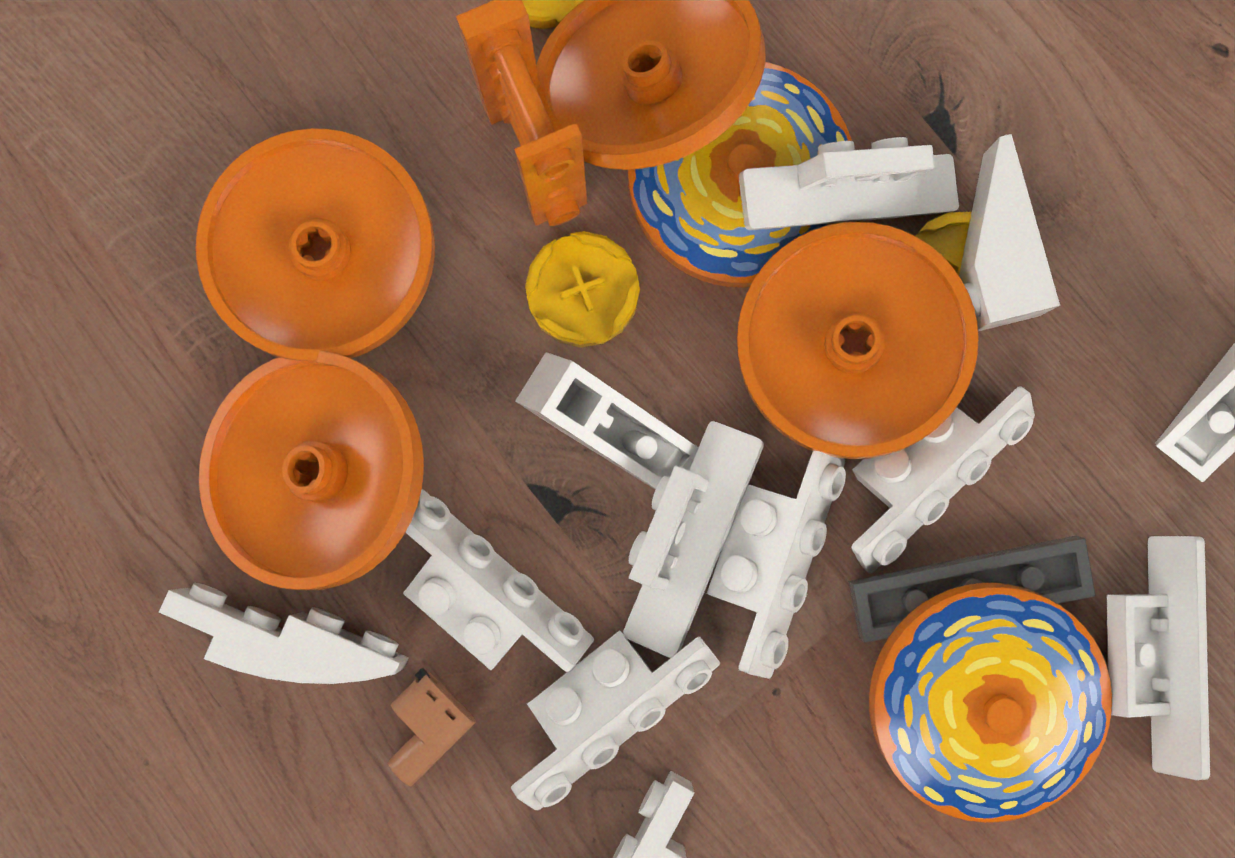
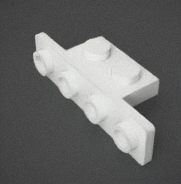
M906 137L879 140L871 144L872 149L855 150L853 141L824 144L818 147L817 156L799 165L752 168L740 172L739 184L744 225L747 230H761L954 212L959 208L954 159L950 154L933 155L932 145L908 146V139Z
M1022 386L1017 387L979 424L956 407L943 424L916 444L886 456L863 459L852 469L857 480L890 508L851 547L860 565L869 574L873 573L880 565L886 566L895 561L904 551L907 539L923 524L930 525L937 521L946 511L949 499L965 484L972 485L979 481L989 469L991 459L1007 444L1014 445L1026 436L1032 427L1035 417L1030 392Z
M712 421L707 426L690 470L688 471L675 465L671 476H664L660 480L652 499V509L656 510L650 527L647 532L642 531L637 536L629 555V564L633 565L629 579L641 583L642 587L623 630V635L626 639L669 658H672L681 650L764 447L761 439Z
M813 450L796 499L752 485L747 486L722 547L706 593L757 612L739 663L740 671L770 679L774 669H777L786 657L789 644L786 634L791 619L805 601L808 590L806 576L812 558L819 554L825 543L827 534L825 520L832 501H835L840 496L845 484L844 458L832 457Z
M421 490L418 506L406 533L432 556L403 594L490 670L497 665L523 634L559 667L569 672L593 643L594 638L583 628L576 617L564 612L544 595L531 578L519 573L498 555L486 539L474 534L453 516L442 501L430 496L425 490Z
M1151 536L1148 539L1149 594L1107 595L1108 673L1112 691L1111 715L1127 718L1151 716L1152 768L1155 772L1193 780H1206L1210 777L1205 541L1200 536Z
M619 630L527 704L557 750L511 786L517 799L534 810H540L543 807H549L560 802L570 792L571 784L590 769L600 768L610 762L616 756L622 743L637 731L642 732L656 725L663 718L665 709L683 694H691L702 688L711 678L712 671L720 665L719 660L702 638L697 637L652 672L630 641Z

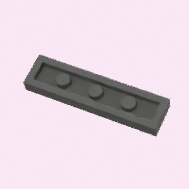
M1077 535L848 581L858 635L864 643L888 638L897 625L919 605L940 593L964 585L976 583L1011 584L1039 593L1057 604L1095 596L1086 539Z

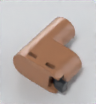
M421 668L414 675L416 679L391 703V707L396 715L415 734L387 763L392 772L410 787L476 723L474 717L434 675L430 672L428 673L424 668Z

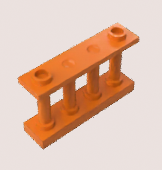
M493 0L455 16L479 96L491 125L502 120L506 124H511L519 141L520 147L515 148L514 151L530 213L535 225L537 226L548 221L549 226H556L570 221L581 213L579 207L587 204L582 134L577 123L557 131L554 130L536 90L540 88L528 13L522 0Z

